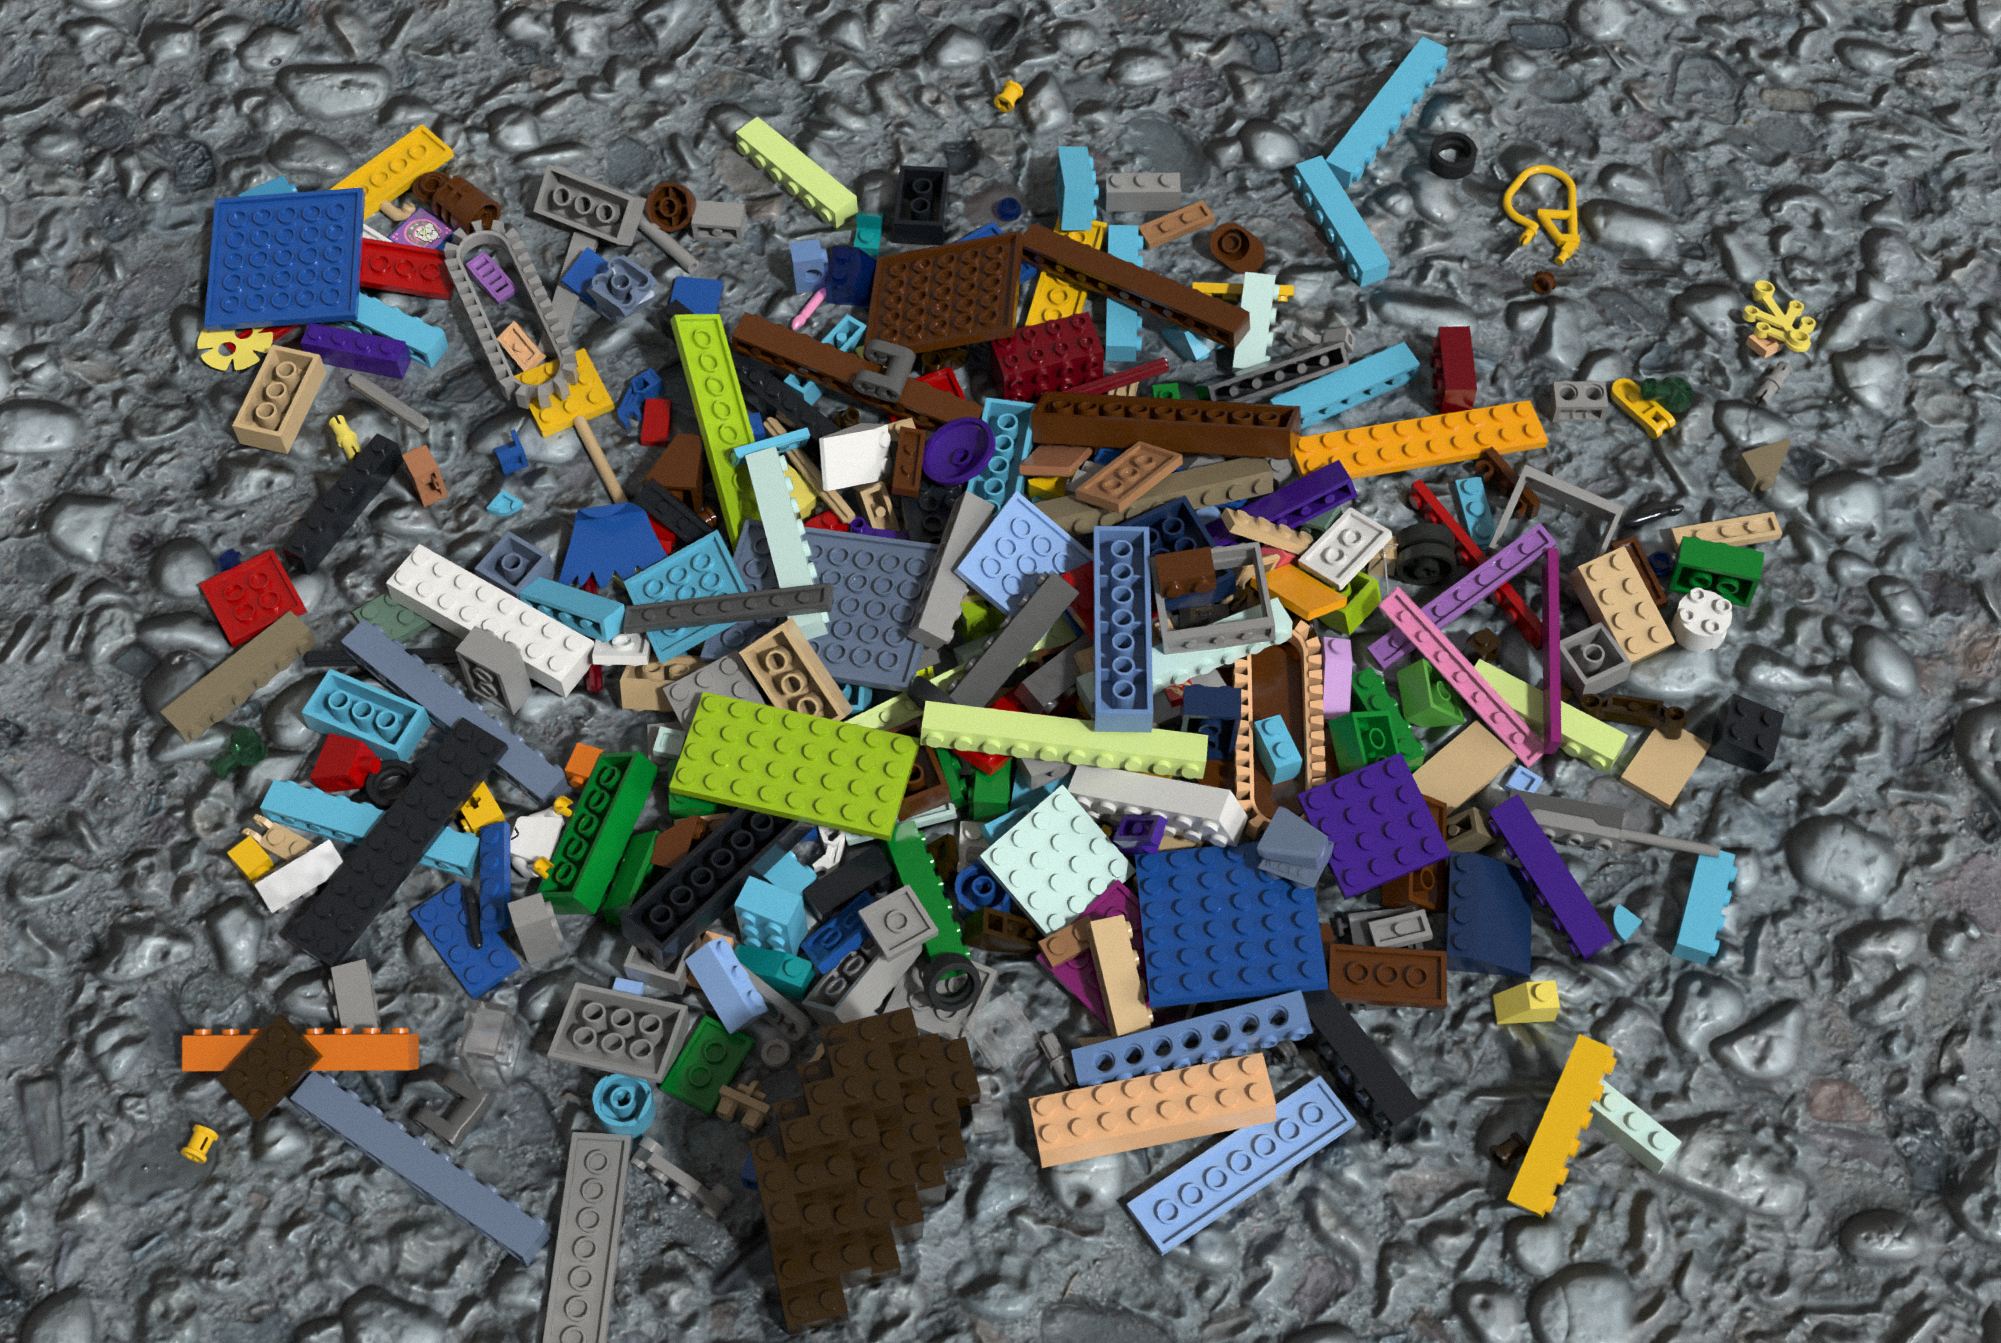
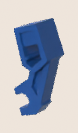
M652 368L631 379L628 391L620 407L617 408L618 420L626 430L631 427L628 418L634 417L638 422L642 420L639 404L645 403L646 399H653L665 390L663 380Z

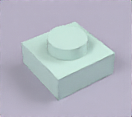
M660 726L653 747L654 756L679 760L687 738L685 731Z

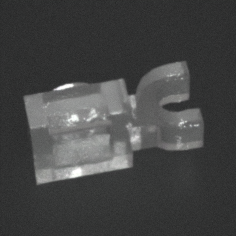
M990 1081L978 1082L981 1091L979 1104H971L975 1136L1004 1133L1001 1101L992 1102Z

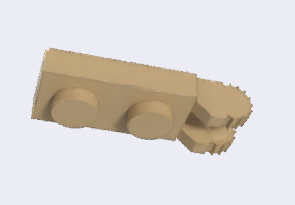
M255 814L252 821L258 827L266 830V834L262 837L249 828H244L241 832L245 838L251 836L265 852L284 862L315 844L275 822L272 823L259 814Z

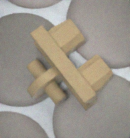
M753 1080L749 1086L740 1083L737 1091L722 1085L719 1091L721 1100L717 1108L718 1117L732 1122L736 1112L739 1110L745 1113L741 1122L742 1127L756 1133L764 1122L770 1123L773 1115L770 1114L771 1106L764 1103L767 1094L759 1091L761 1087L759 1081Z

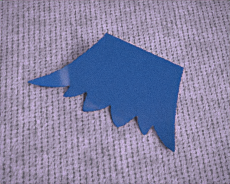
M629 502L579 509L575 515L574 529L558 583L569 586L578 575L579 586L582 587L588 580L591 572H593L601 589H604L610 582L614 570L625 581L635 575L637 565L643 571L652 566V564L654 565L667 558L668 555L661 546L650 524L646 510Z

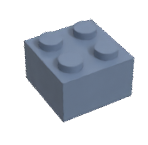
M509 531L474 568L479 578L519 600V592L537 578L542 577L549 580L555 573L550 555Z

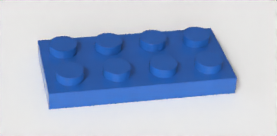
M457 881L410 912V914L466 992L474 1000L520 969L521 965L497 932L488 935L482 932V948L477 950L473 946L467 905L464 901L465 889Z

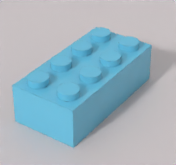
M329 669L301 712L309 729L326 736L329 733L360 740L375 753V756L386 761L401 760L407 762L431 724L425 707L332 669Z

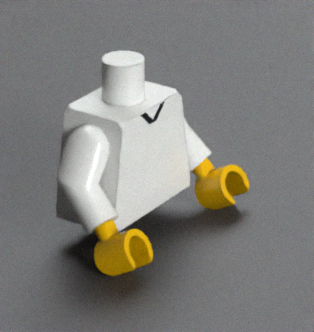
M559 796L553 806L528 816L517 818L513 831H510L511 863L524 878L529 879L541 876L543 879H547L549 877L546 870L554 867V864L550 861L566 829L564 819L561 817L563 815L570 817L572 811L567 807L573 804V801L567 797Z

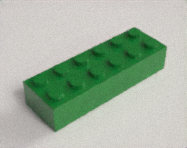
M641 752L600 753L550 861L554 864V867L546 870L549 877L542 879L536 894L542 893L545 902L551 901L556 915L595 914L599 908L603 895L612 880V875L623 855L624 848L633 833L634 826L660 770Z

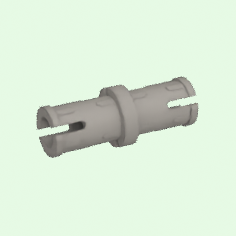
M1780 361L1772 373L1765 376L1762 386L1752 396V401L1755 405L1762 398L1758 406L1762 408L1767 406L1773 395L1780 392L1783 387L1782 383L1793 371L1789 364L1782 371L1786 362Z

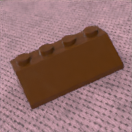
M1422 794L1446 843L1447 803ZM1446 859L1383 884L1381 890L1382 905L1393 909L1415 907L1416 911L1424 909L1425 913H1445Z

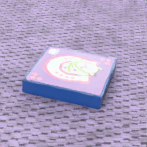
M419 207L387 238L393 241V243L443 250L446 242L450 243L454 240L452 233L456 230L429 211Z

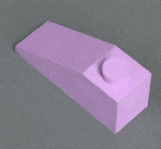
M1323 637L1320 644L1319 655L1321 654L1322 658L1321 685L1323 686L1321 700H1323L1322 715H1324L1325 723L1350 713L1352 652L1351 641L1348 639Z

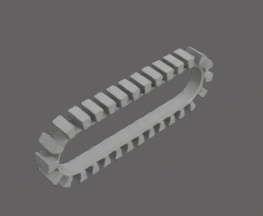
M481 220L471 222L474 233L468 236L459 227L452 233L455 244L448 242L445 244V265L481 349L484 351L490 369L495 376V380L501 388L502 395L508 401L513 396H516L518 407L529 409L531 398L539 399L541 409L552 407L549 395L554 392L564 401L570 395L568 383L577 385L579 375L576 355L561 322H559L556 311L553 309L541 279L537 275L528 252H526V247L523 241L520 240L519 233L514 228H511L506 233L503 222L493 220L491 231H484ZM482 244H496L508 252L560 363L559 371L548 382L539 385H528L518 381L513 376L463 265L465 255L472 248Z

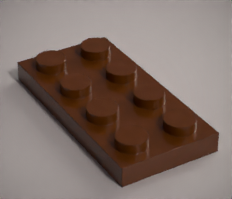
M1330 943L1328 987L1341 1003L1446 1010L1447 951Z

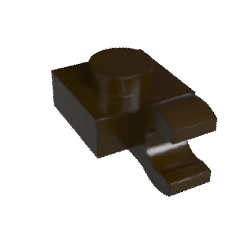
M947 833L927 846L928 852L932 854L935 869L933 870L939 872L938 875H940L943 884L950 882V887L954 888L959 873L953 864L959 862V855L955 836Z

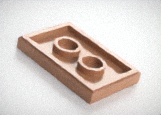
M1041 444L1019 465L1020 474L1070 477L1094 452L1093 447Z

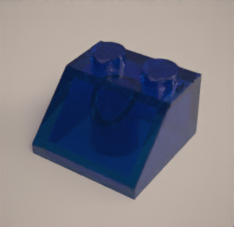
M833 245L825 283L827 303L870 307L877 260L858 247Z

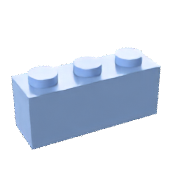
M724 937L707 942L685 959L686 964L729 1034L748 1027L769 1011L763 997L757 992L749 979L747 971L741 966L733 952V948Z

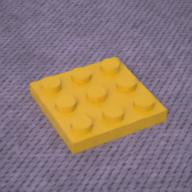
M585 348L575 351L579 378L577 385L568 383L570 395L564 401L559 398L556 392L549 395L552 406L549 408L541 409L538 398H531L529 410L543 438L575 426L573 420L578 416H584L586 420H589L615 409L614 403ZM558 359L517 374L514 377L528 385L543 384L557 374L560 363Z

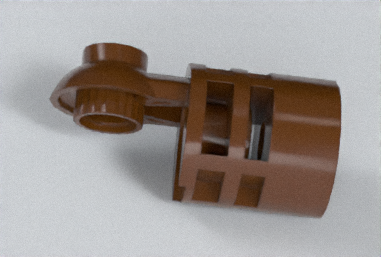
M431 171L420 175L414 181L412 187L414 195L420 201L432 207L435 215L455 230L460 227L467 236L474 233L471 222L481 220L484 231H491L493 220H499L500 206L498 202L460 175H455L451 179L442 172Z

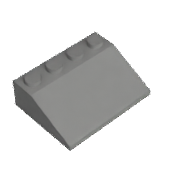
M575 982L548 1051L547 1059L662 1083L678 1056L689 1029L688 1006Z

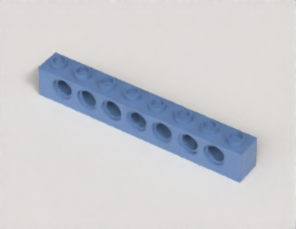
M1301 990L1073 1049L1071 1053L1077 1082L1081 1088L1161 1073L1172 1069L1191 1067L1192 1064L1199 1062H1216L1220 1057L1230 1054L1240 1056L1246 1054L1249 1049L1257 1047L1271 1048L1280 1041L1304 1039L1307 1034L1313 1033L1305 999ZM1283 1017L1286 1019L1280 1026L1272 1025L1276 1018ZM1248 1025L1257 1026L1254 1032L1249 1034L1243 1033V1030ZM1221 1032L1228 1033L1224 1040H1214L1217 1034ZM1189 1041H1199L1198 1045L1195 1048H1186V1045ZM1161 1048H1170L1167 1055L1157 1056ZM1141 1055V1059L1137 1063H1128L1132 1056ZM1104 1063H1113L1112 1067L1109 1070L1100 1071V1068Z

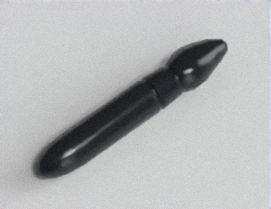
M1671 504L1665 508L1634 515L1624 520L1623 525L1634 527L1667 516H1676L1683 511L1684 506Z
M468 886L465 889L464 901L467 905L471 940L473 946L480 950L483 945V935L480 931L477 895L474 889Z

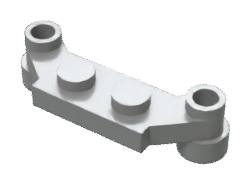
M647 1135L642 1138L638 1144L640 1148L629 1161L642 1172L647 1167L652 1169L650 1174L663 1184L670 1181L676 1185L674 1190L685 1199L689 1200L691 1197H694L704 1205L701 1210L714 1220L717 1219L725 1206H730L736 1197L719 1183H716L712 1190L709 1191L700 1182L662 1158L660 1154L664 1148Z

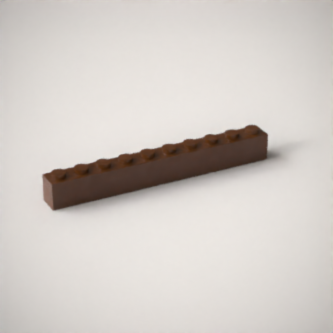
M1032 223L1023 234L1022 261L1233 350L1236 349L1250 330V312L1241 307H1236L1219 298H1214L1197 289L1180 284L1176 280L1168 279L1154 271L1146 270L1132 262L1124 261L1110 253L1102 252L1088 244H1083L1068 236H1063L1051 231L1047 227Z
M745 312L732 335V350L901 418L908 419L912 417L914 423L937 431L946 423L964 417H975L982 420L984 407L979 406L976 402L964 400L949 391L939 390L927 382L917 381L909 377L897 402H889L862 394L853 387V381L859 370H869L884 375L887 368L864 360L854 353L839 350L832 344L814 340L807 334H799L789 330L782 324L769 322L759 315Z

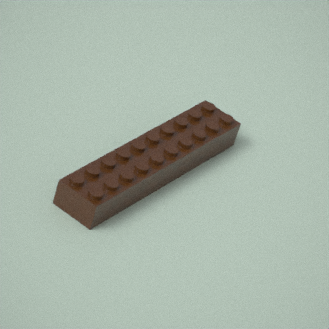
M1045 391L1031 413L1033 442L1044 445L1067 444L1070 447L1083 445L1092 446L1096 449L1114 447L1120 450H1128L1138 441L1176 453L1191 452L1197 455L1220 454L1223 457L1237 455L1247 456L1251 459L1268 457L1275 460L1291 459L1301 436V407L1289 405Z

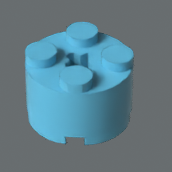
M615 1073L602 1078L594 1089L592 1096L594 1111L600 1126L606 1133L632 1135L633 1139H637L653 1123L656 1115V1103L652 1090L646 1080Z

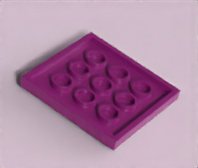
M1117 879L1071 924L1088 915L1092 921L1124 915L1125 921H1129L1131 924L1133 938L1130 939L1132 950H1136L1139 956L1140 966L1137 967L1139 979L1143 978L1147 994L1144 996L1146 1007H1150L1140 901ZM1091 949L1054 969H1051L1041 952L1036 957V960L1110 1031Z

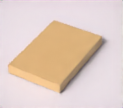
M1655 727L1621 776L1620 782L1669 810L1709 751L1710 744L1683 728L1681 737L1671 740L1665 736V731Z

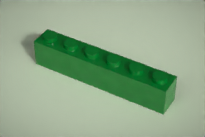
M915 821L895 825L891 840H882V847L888 863L893 869L897 887L900 889L907 884L910 885L939 930L938 936L921 944L924 947L922 954L927 966L936 957L946 953H959L971 961L968 946L966 944L962 945L960 940L962 937L958 921L953 922L951 917L953 914L949 898L945 899L943 896L944 887L940 875L936 876L934 873L935 863L931 853L926 852L924 832L922 830L918 831ZM952 970L944 974L939 981L964 975L966 972L964 970Z

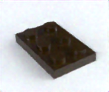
M284 1014L278 1015L220 1076L219 1080L257 1121H262L323 1056Z

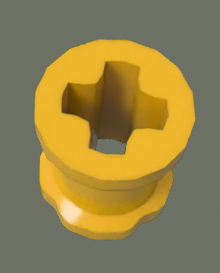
M1012 80L1006 81L1002 92L994 98L995 106L1002 112H1011L1014 109L1015 101L1022 97L1023 88L1017 82Z
M194 1125L192 1128L194 1133L187 1146L183 1147L180 1153L191 1161L204 1164L207 1160L206 1154L212 1142L217 1141L219 1136L207 1127Z

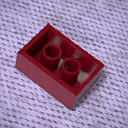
M1470 326L1439 327L1437 337L1432 339L1433 353L1429 354V366L1434 368V373L1431 376L1432 389H1436L1433 399L1434 410H1438L1439 415L1472 410L1477 392Z

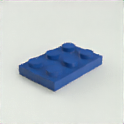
M867 890L800 944L823 975L829 970L836 968L845 956L860 948L863 941L871 936L858 916L859 910L876 902Z

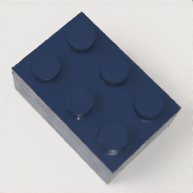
M1201 684L1184 685L1177 731L1208 735L1206 760L1233 761L1241 721V688H1232L1230 686L1209 687Z

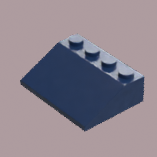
M1186 496L1118 525L1149 527L1150 558L1159 554L1217 546ZM1231 568L1215 570L1216 590H1210L1206 593L1184 594L1176 598L1165 597L1166 611L1210 605L1235 594V574ZM1150 570L1151 595H1152L1153 599L1155 600L1154 590H1153V583H1152V577H1151V570Z
M1450 851L1451 855L1446 865L1443 951H1447V970L1530 978L1532 882L1526 883L1519 872L1520 867L1481 854Z

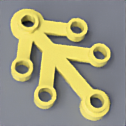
M1765 280L1757 281L1752 290L1753 299L1758 303H1763L1770 314L1759 310L1755 306L1749 305L1745 307L1742 314L1744 320L1748 322H1755L1757 319L1763 321L1756 324L1753 332L1754 335L1761 339L1771 336L1781 340L1792 352L1807 351L1811 345L1808 333L1813 332L1816 321L1811 317H1802L1798 325L1799 329H1794L1792 324L1796 317L1801 316L1804 309L1803 303L1796 300L1790 301L1786 310L1787 313L1784 315L1772 298L1775 291L1774 285ZM1770 325H1773V326H1775V327H1778V328L1782 329L1783 331H1780V330H1778V329L1772 328Z

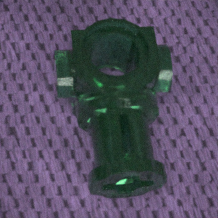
M1670 375L1660 381L1655 378H1646L1640 386V395L1644 400H1656L1668 411L1681 413V411L1687 410L1692 404L1693 388L1680 376Z
M243 725L230 736V743L227 745L228 750L217 759L210 760L209 763L216 773L225 780L228 778V774L240 765L245 767L259 764L269 756L268 748L254 728Z

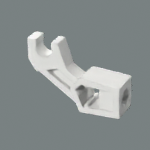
M817 825L818 835L823 849L826 851L825 855L812 864L815 873L821 870L826 872L824 876L818 877V880L840 867L846 843V833L842 830ZM838 833V837L833 841L828 840L829 835Z

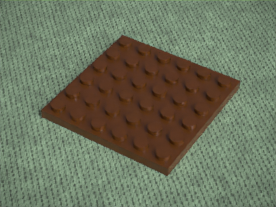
M1021 230L877 257L863 350L864 359L871 362L865 356V352L872 339H879L906 347L916 354L1015 336L1024 241Z

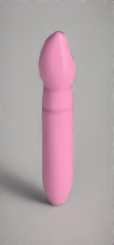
M827 287L820 288L800 314L793 319L792 330H796L805 324L806 320L828 293Z

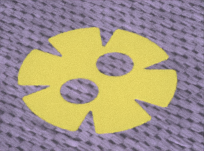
M267 327L252 328L253 332L250 337L239 339L235 336L236 329L207 331L206 328H203L199 335L197 346L198 349L213 348L201 355L203 361L209 366L226 371L233 359L234 368L237 371L248 368L260 361V358L253 350L268 353L273 342V332L258 333ZM232 342L235 344L236 350L230 356H222L218 352L221 344Z

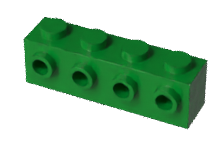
M1372 667L1353 674L1350 698L1352 707L1355 712L1391 711L1400 753H1402L1413 774L1423 764L1425 756L1424 746L1414 738L1409 721L1406 718H1402L1397 701L1394 697H1390L1386 691L1383 678L1380 675H1376Z

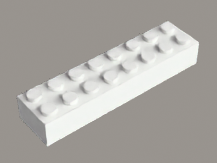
M420 544L386 582L393 601L464 640L474 626H477L482 630H491L499 639L506 643L508 641L513 642L521 650L529 678L565 698L593 663L594 641Z

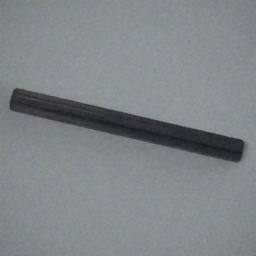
M457 647L405 649L411 656L416 654L425 664L459 663L455 652ZM344 650L309 651L306 656L307 666L309 667L361 666L345 654Z

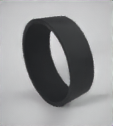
M916 676L907 691L908 697L923 711L926 701L957 704L944 691L921 676Z

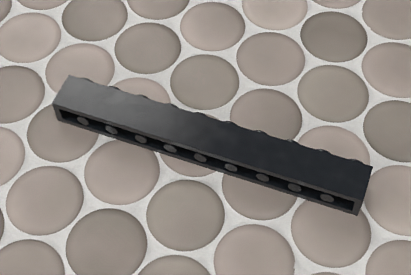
M676 299L657 313L663 334L674 343H676L670 319L674 315L694 314ZM727 340L743 398L767 417L776 418L788 433L808 428L810 438L805 447L821 459L819 438L842 429L752 358L732 350V343Z

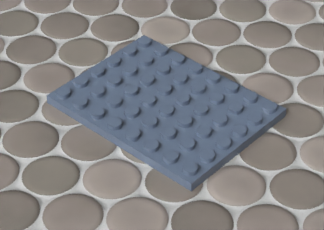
M746 519L733 557L737 569L749 592L779 589L763 522ZM805 527L806 534L802 535L803 541H808L812 556L807 558L809 563H814L818 575L817 578L813 579L814 583H831L834 587L832 611L828 612L830 622L825 623L828 634L807 641L835 682L907 692L915 680L925 646L907 637L939 544ZM786 616L737 622L705 641L700 658L704 663H712L735 650L739 653L745 647L788 620ZM741 657V659H742L744 665L746 666L747 669H749V667L747 666V664L745 663V661H744L743 658Z

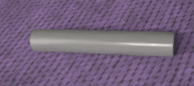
M642 212L638 228L689 273L695 272L700 265L699 261L665 231L658 229L660 228L658 225L651 223L648 216Z

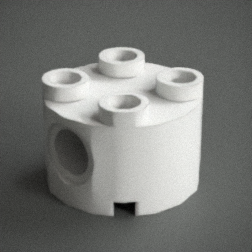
M1702 588L1692 589L1690 593L1681 599L1677 612L1674 615L1671 629L1672 633L1674 631L1676 635L1675 640L1685 649L1697 653H1705L1706 650L1717 649L1724 641L1727 629L1731 624V602L1715 592Z

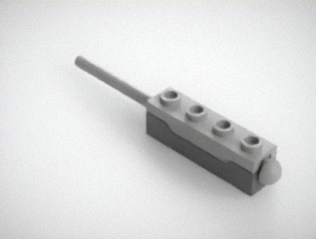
M1511 789L1509 799L1519 794L1549 841L1566 842L1575 847H1593L1602 852H1617L1619 841H1632L1710 857H1719V846L1622 828L1625 809ZM1499 801L1495 804L1494 808L1501 805L1505 801Z

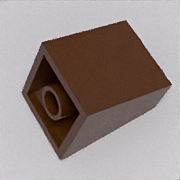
M695 433L677 434L643 480L644 487L653 477L697 515L702 512L709 467L702 435Z

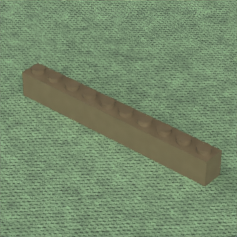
M1244 457L1170 473L1121 513L1111 512L1108 509L1076 499V494L1032 504L1073 537L1093 532L1094 526H1118L1183 496L1187 497L1193 509L1196 510L1273 493V470L1265 457L1256 459Z

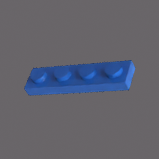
M505 821L480 828V931L486 935L511 928V914L507 904L511 902L510 824Z

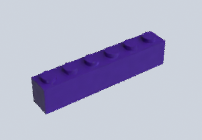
M1337 460L1239 510L1246 512L1249 516L1255 518L1263 517L1270 523L1276 525L1284 524L1293 529L1358 495L1349 474L1340 460ZM1222 518L1205 526L1217 546L1226 547L1239 545L1243 542L1245 544L1258 542L1229 532Z
M1519 794L1489 811L1491 820L1487 822L1496 836L1501 834L1507 844L1503 845L1506 853L1511 860L1517 858L1522 868L1519 869V872L1527 884L1532 882L1538 890L1535 896L1543 908L1547 906L1550 908L1554 915L1550 919L1559 933L1564 930L1570 940L1566 943L1574 956L1580 955L1583 960H1586L1614 943L1613 936Z

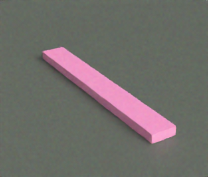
M1399 586L1377 605L1528 768L1544 754V742Z

